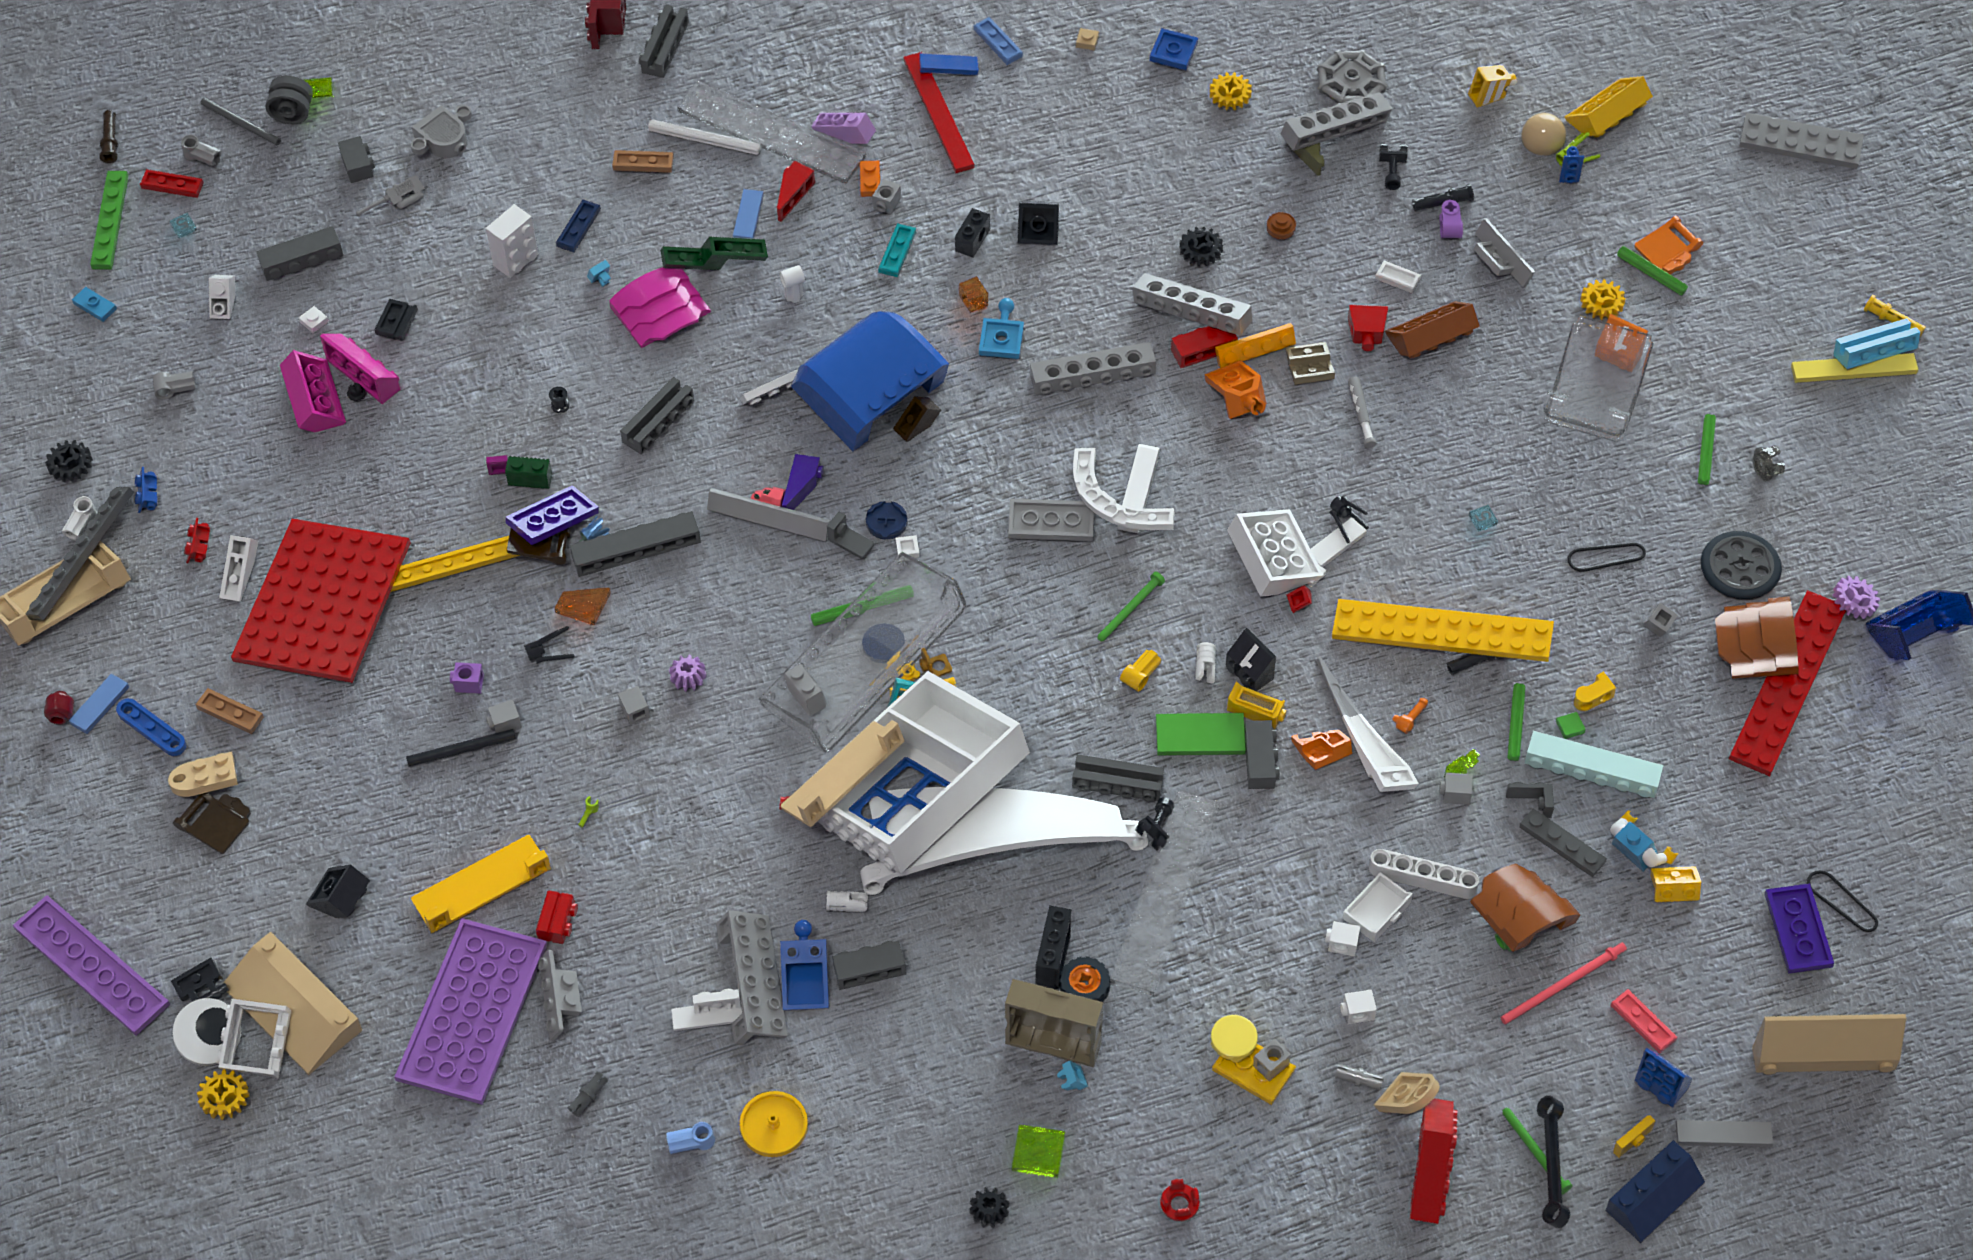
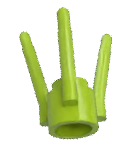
M1588 132L1585 134L1581 133L1562 151L1556 154V160L1560 166H1562L1564 155H1567V149L1571 146H1578L1590 135ZM1597 154L1586 157L1583 163L1600 158L1601 155Z

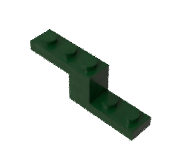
M709 236L701 248L663 246L660 250L663 268L720 270L728 259L765 261L768 258L765 239Z

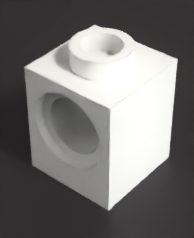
M1333 921L1332 929H1327L1325 942L1329 943L1328 951L1355 957L1360 926Z
M1372 990L1344 994L1343 1003H1340L1342 1016H1346L1348 1024L1375 1020L1377 1009Z

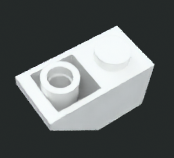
M214 275L209 278L210 318L231 319L235 300V276Z

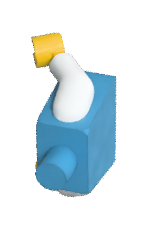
M1627 810L1611 826L1610 832L1615 836L1612 845L1643 872L1648 867H1655L1664 863L1672 864L1678 856V853L1671 851V847H1666L1663 853L1658 854L1654 842L1634 825L1638 818L1632 817L1630 810Z

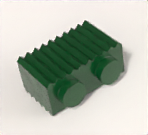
M511 455L508 457L505 470L508 486L550 488L552 470L549 459H537L536 457L534 459L532 457L520 458L519 456L512 457Z

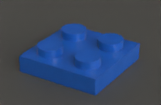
M1161 28L1151 51L1149 61L1187 70L1198 44V37Z

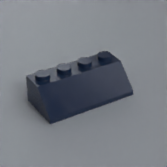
M1673 1140L1609 1199L1605 1211L1638 1242L1642 1243L1705 1183V1180L1691 1155Z

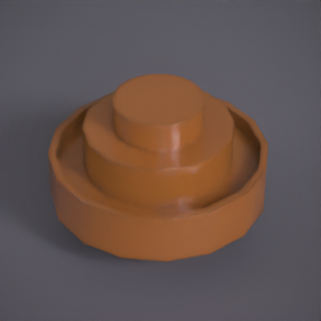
M1277 212L1272 214L1267 220V232L1273 238L1287 239L1296 231V221L1288 213Z

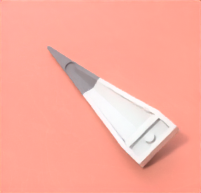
M1318 657L1316 662L1368 777L1375 781L1380 792L1415 789L1419 783L1409 765L1373 729L1346 695L1322 658Z

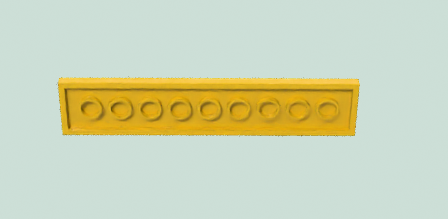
M1338 599L1332 639L1549 662L1554 621Z

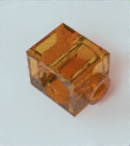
M977 276L959 283V297L970 313L982 310L988 306V292Z

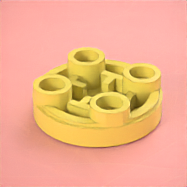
M1228 1015L1222 1017L1212 1028L1211 1046L1223 1058L1229 1059L1232 1062H1241L1254 1051L1257 1045V1030L1253 1023L1243 1016Z

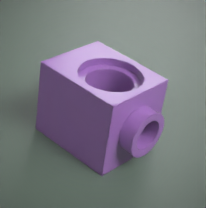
M455 662L454 671L450 672V683L453 684L455 692L481 694L484 679L482 665Z

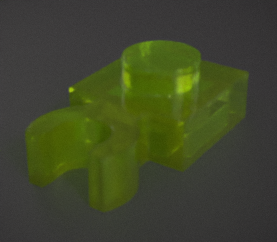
M1473 749L1466 756L1462 755L1446 766L1445 774H1467V769L1479 762L1477 758L1480 757V754Z

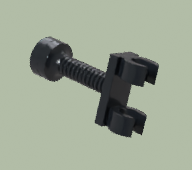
M1380 143L1379 161L1389 162V175L1385 177V187L1389 190H1397L1401 186V177L1397 175V162H1407L1408 145L1400 144L1399 151H1388V144Z
M1162 797L1157 801L1155 805L1157 814L1154 820L1148 815L1140 820L1135 828V831L1140 836L1145 831L1154 839L1150 845L1156 851H1158L1159 846L1163 848L1169 838V835L1160 827L1164 818L1170 816L1174 809L1173 801L1166 797Z

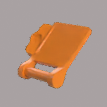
M1674 216L1663 226L1636 242L1634 247L1646 260L1665 272L1672 274L1675 271L1683 270L1685 265L1691 262L1690 252L1698 250L1703 245V241L1700 238H1696L1681 223V219L1678 216ZM1675 228L1690 244L1686 246L1670 229Z

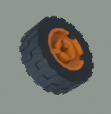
M1086 956L1072 959L1068 964H1065L1063 971L1061 970L1060 991L1104 1002L1110 991L1109 971L1102 962L1100 963L1095 958L1092 959ZM1082 981H1088V985H1086Z

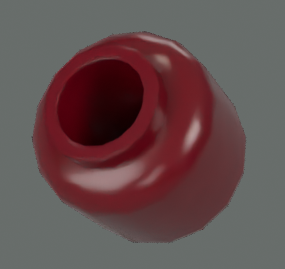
M56 691L47 696L44 716L50 723L61 725L72 718L74 699L64 691Z

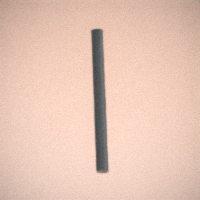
M202 98L201 105L277 146L280 144L281 139L216 103Z

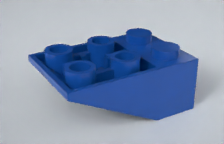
M1646 1048L1635 1077V1081L1642 1089L1649 1090L1661 1103L1668 1104L1672 1108L1689 1089L1693 1079L1649 1048Z

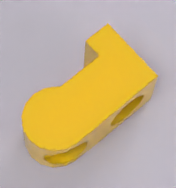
M1603 671L1596 675L1593 684L1581 686L1576 690L1574 706L1580 711L1590 710L1614 698L1616 687Z

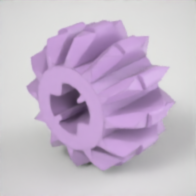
M690 654L687 658H683L680 655L679 661L673 660L672 667L669 669L672 684H675L677 690L683 687L685 692L688 688H692L695 691L696 685L702 686L703 680L706 678L705 665L703 662H700L698 657L692 659Z

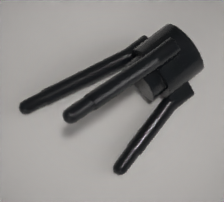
M1344 495L1333 499L1330 504L1332 510L1329 513L1334 517L1346 543H1350V539L1339 517L1345 518L1350 515L1365 529H1368L1369 526L1352 511V508L1364 515H1367L1368 512L1348 500Z
M565 626L537 641L524 645L529 660H535L538 664L543 661L574 658V654L542 657V654H545L542 644L567 631L569 627Z

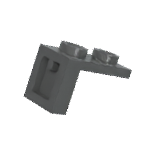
M840 511L827 525L828 540L861 559L874 546L873 541L847 527L846 515Z
M1514 782L1507 785L1506 798L1538 799V809L1542 810V814L1547 818H1552L1554 810L1553 784Z

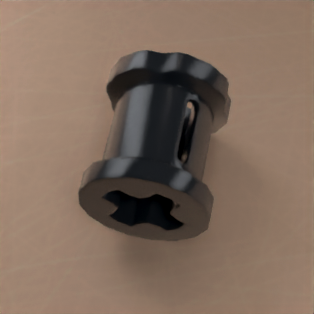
M561 386L554 387L549 391V398L552 401L551 408L556 413H564L569 409L567 390Z

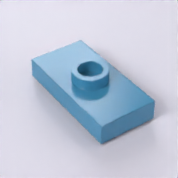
M86 286L72 299L74 305L102 322L117 309L114 303Z

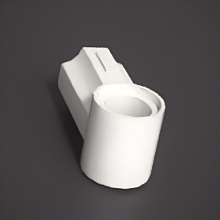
M798 265L779 272L784 286L785 298L793 303L799 302L803 296L802 283L805 282L803 271Z
M86 496L79 497L74 501V510L62 529L63 535L75 541L83 534L87 524L97 514L92 500Z

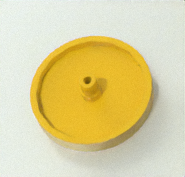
M769 1091L755 1096L746 1104L740 1116V1131L743 1141L752 1151L766 1157H780L793 1152L801 1145L808 1130L807 1114L803 1105L794 1096L781 1091Z

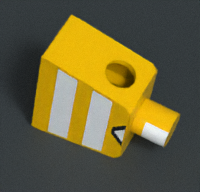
M1502 65L1478 67L1468 95L1476 107L1503 99L1509 86L1516 85V75L1514 73L1509 74Z

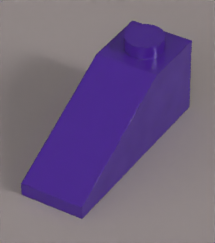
M795 454L782 507L795 510L817 486L818 479H822L824 467L820 465V457Z

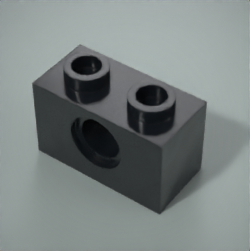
M974 208L970 210L955 235V252L974 258L990 231V214Z

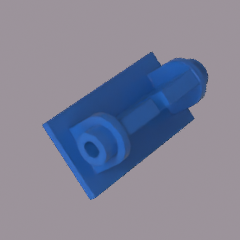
M1575 146L1568 148L1567 155H1564L1559 183H1573L1580 180L1584 155H1579V151Z
M142 467L140 474L135 476V487H138V492L135 494V504H138V513L141 512L142 507L151 511L157 506V492H151L157 490V476L151 471L144 473V467Z

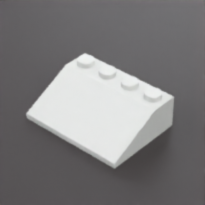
M1290 509L1236 514L1227 529L1260 597L1279 595L1308 584L1310 581L1319 580L1324 576Z

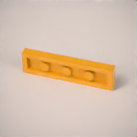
M1289 323L1215 347L1218 366L1222 368L1239 360L1245 361L1295 345L1294 326Z

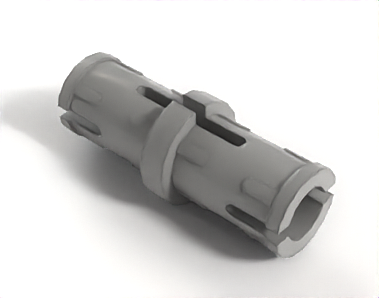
M1340 1063L1335 1074V1078L1353 1082L1356 1086L1363 1085L1379 1091L1384 1076L1366 1072L1363 1068L1359 1067V1069Z

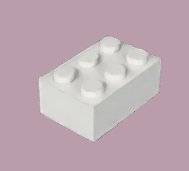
M515 204L486 227L493 266L509 278L519 273L525 265L537 257L538 249L532 216Z

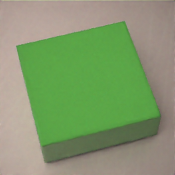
M1577 712L1560 716L1556 719L1564 739L1585 733L1586 729Z

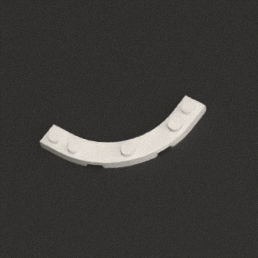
M1075 448L1073 460L1075 486L1082 501L1095 514L1113 524L1131 529H1174V508L1145 509L1129 505L1124 507L1117 504L1115 499L1102 491L1098 486L1095 477L1096 449Z

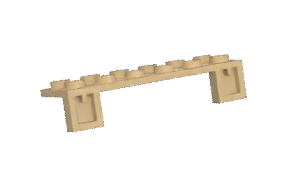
M891 720L884 727L873 721L781 804L782 810L812 827L905 742L898 723Z

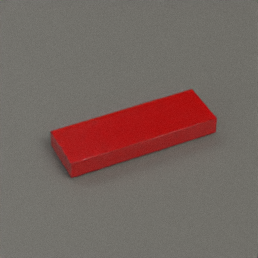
M146 169L140 182V187L146 190L198 198L204 182L202 178Z

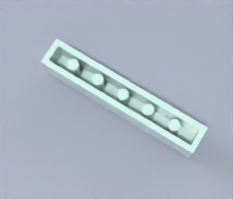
M1537 731L1532 733L1525 759V764L1534 768L1551 770L1556 774H1566L1578 780H1588L1601 786L1607 785L1620 791H1629L1642 797L1655 798L1663 769L1661 764Z

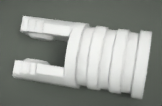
M1208 642L1200 643L1197 645L1195 679L1200 681L1205 670L1207 671V683L1213 684L1215 682L1216 646Z
M827 891L826 910L867 911L866 902L868 894L850 891Z

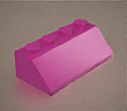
M322 334L320 336L327 361L354 383H359L368 394L382 405L400 390L397 374L387 370L381 361L374 360L367 350L360 349L353 339H348L342 334Z
M293 350L280 364V369L298 428L316 433L344 425L346 420L327 359Z

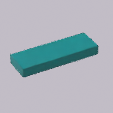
M897 223L879 265L878 273L898 278L916 234L915 227Z

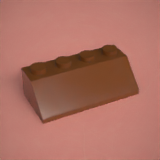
M1454 301L1385 330V333L1400 355L1415 358L1420 356V352L1424 350L1430 351L1438 348L1440 343H1450L1455 341L1456 337L1461 334L1465 336L1473 333V329L1480 327L1473 304Z

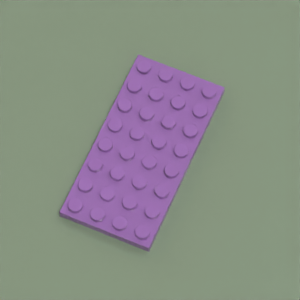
M461 918L394 1076L395 1080L483 1105L537 972L539 959L546 950L547 942Z

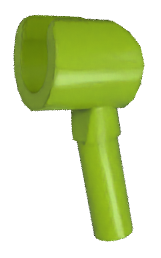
M591 796L586 798V810L578 824L579 827L583 828L588 817L599 810L598 799L595 804H591Z

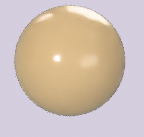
M1538 113L1525 122L1521 138L1523 145L1530 152L1543 156L1552 155L1563 147L1566 139V130L1562 121L1555 115Z

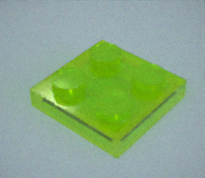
M1019 1124L1012 1171L1058 1178L1065 1131Z

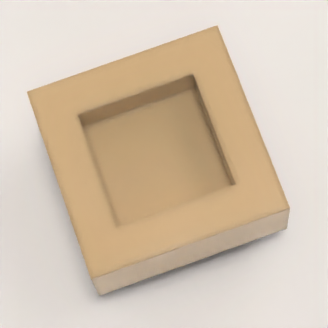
M1080 28L1076 47L1095 51L1099 31Z

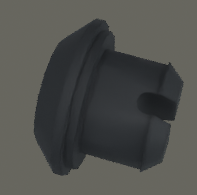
M354 383V385H349L347 396L352 401H358L365 396L366 392L359 383Z

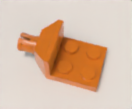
M1239 360L1204 374L1205 381L1224 396L1229 419L1248 412L1254 415H1258V412L1260 414L1264 412L1266 399L1261 375L1243 361Z

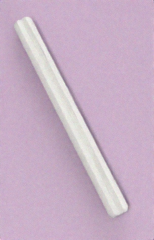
M650 120L648 124V130L755 155H758L761 150L759 143L657 120Z

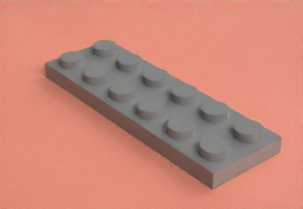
M1746 112L1739 147L1858 169L1864 134Z

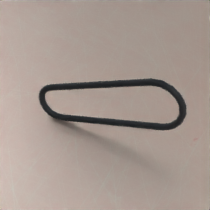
M1639 543L1578 548L1569 553L1568 563L1574 570L1585 572L1639 561L1645 557L1646 550ZM1638 546L1643 551V554L1638 558L1584 569L1575 567L1571 562V556L1579 551Z
M1822 870L1814 871L1808 876L1807 884L1810 883L1812 876L1821 873L1830 877L1874 919L1875 925L1873 928L1866 929L1811 887L1812 892L1864 932L1876 930L1878 927L1877 917L1834 876Z

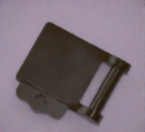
M511 528L507 553L549 560L557 565H564L567 558L565 554L566 543L570 537L571 530L567 528L554 534L559 537L557 551L550 553L553 535L531 545Z
M203 793L197 795V798L180 818L176 817L173 825L220 854H224L249 824L248 817L251 812L237 797L223 794L217 800L210 794ZM204 802L208 803L209 805L191 826L188 825L187 822Z

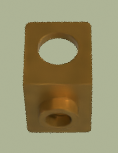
M921 648L922 659H919V663L923 672L929 671L938 677L952 672V667L945 654L929 658L925 648ZM941 661L945 664V668L937 671L933 668V664Z

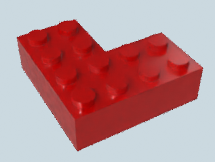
M1434 1098L1424 1107L1410 1204L1411 1220L1439 1224V1217L1445 1215L1446 1194L1449 1191L1450 1172H1452L1454 1159L1453 1152L1457 1142L1458 1110H1454V1101Z

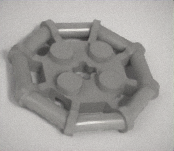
M1365 50L1334 51L1330 58L1317 67L1320 84L1318 89L1340 104L1352 99L1365 97L1368 94L1381 93L1387 88L1384 72L1386 66L1365 53ZM1377 73V79L1372 78L1371 74ZM1326 74H1332V79L1327 80ZM1348 75H1350V76L1356 75V77H1355V78H1350ZM1334 86H1335L1336 88H1338L1339 90H1341L1342 93H1341V94L1338 93L1337 91H1335V90L1332 89L1331 87H1334ZM1373 86L1374 88L1367 93L1365 91L1368 87Z

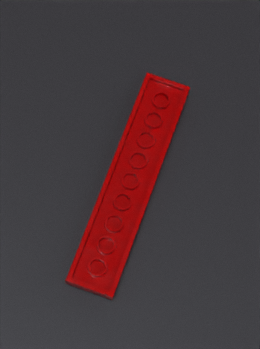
M1807 590L1794 617L1799 665L1798 674L1766 677L1731 751L1729 760L1770 777L1846 613L1845 609H1839L1841 607L1840 604H1835L1834 600Z

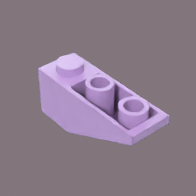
M820 113L811 126L816 131L851 144H868L876 131L866 113Z

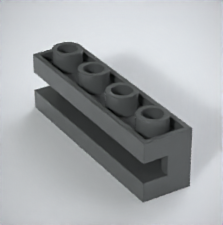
M665 4L663 11L659 12L658 22L652 28L650 39L646 41L645 51L639 56V65H641L642 73L664 78L689 23L688 9L680 7L678 13H675L672 5Z
M672 377L620 430L622 443L641 455L646 449H650L654 441L659 436H662L673 422L679 419L684 410L692 406L694 402L693 389L688 385L682 388L680 380Z
M1077 754L1072 776V788L1080 791H1095L1104 795H1120L1124 798H1140L1148 802L1158 801L1163 785L1164 768Z

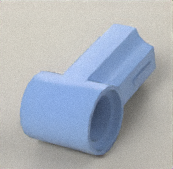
M699 1122L691 1128L668 1132L669 1151L671 1154L697 1148L701 1150L710 1149L715 1143V1136L711 1126L706 1122ZM703 1133L708 1134V1136L704 1139L698 1138L699 1135Z

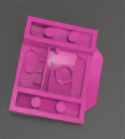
M662 267L646 273L630 282L609 300L610 308L641 348L657 340L666 339L675 332L697 323L701 317L711 312V309L700 297L699 292L691 284L689 277L683 269Z

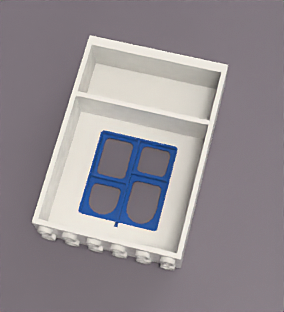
M929 671L874 720L884 727L891 720L898 723L905 742L817 821L828 832L833 831L843 841L852 843L857 850L865 851L873 860L876 861L878 859L889 870L894 869L900 874L1030 753L1019 722ZM906 767H912L924 775L901 798L884 790V787ZM935 781L944 786L945 789L928 804L916 797L930 782ZM875 796L892 804V807L879 818L867 819L862 816V808ZM911 804L921 810L895 835L887 831V823L905 805Z

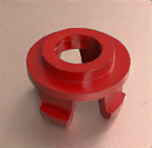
M1183 1179L1172 1180L1170 1186L1161 1194L1160 1206L1163 1213L1175 1221H1185L1192 1218L1199 1208L1198 1189L1184 1184ZM1175 1197H1183L1188 1202V1208L1177 1209L1176 1211L1171 1207V1202Z

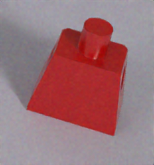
M1349 305L1348 323L1352 342L1362 344L1364 351H1372L1374 344L1382 343L1388 306Z

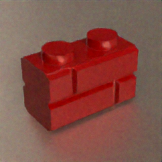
M547 891L536 927L538 939L563 944L565 938L570 937L572 931L570 921L572 917H576L578 904L575 903L572 894Z

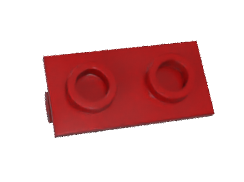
M196 517L194 524H190L187 537H190V542L186 543L184 554L187 555L186 563H189L190 558L195 559L199 563L203 562L206 558L208 545L200 542L208 543L210 527L207 523L198 524V517Z

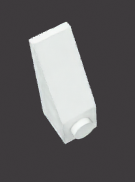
M230 535L219 598L241 602L255 563L258 547L257 540Z

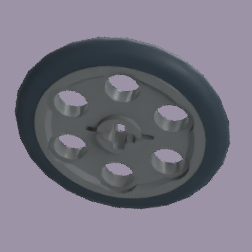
M1730 531L1714 537L1703 549L1700 559L1702 572L1709 584L1718 592L1736 599H1754L1769 593L1779 582L1782 573L1781 560L1774 547L1764 538L1745 531ZM1739 544L1743 549L1736 551L1731 545ZM1758 551L1762 553L1763 557L1755 558L1752 552ZM1722 554L1726 557V560L1719 561L1715 558V555ZM1763 569L1767 572V575L1760 576L1756 573V570ZM1727 572L1731 577L1724 579L1719 574ZM1740 580H1749L1751 585L1743 586Z

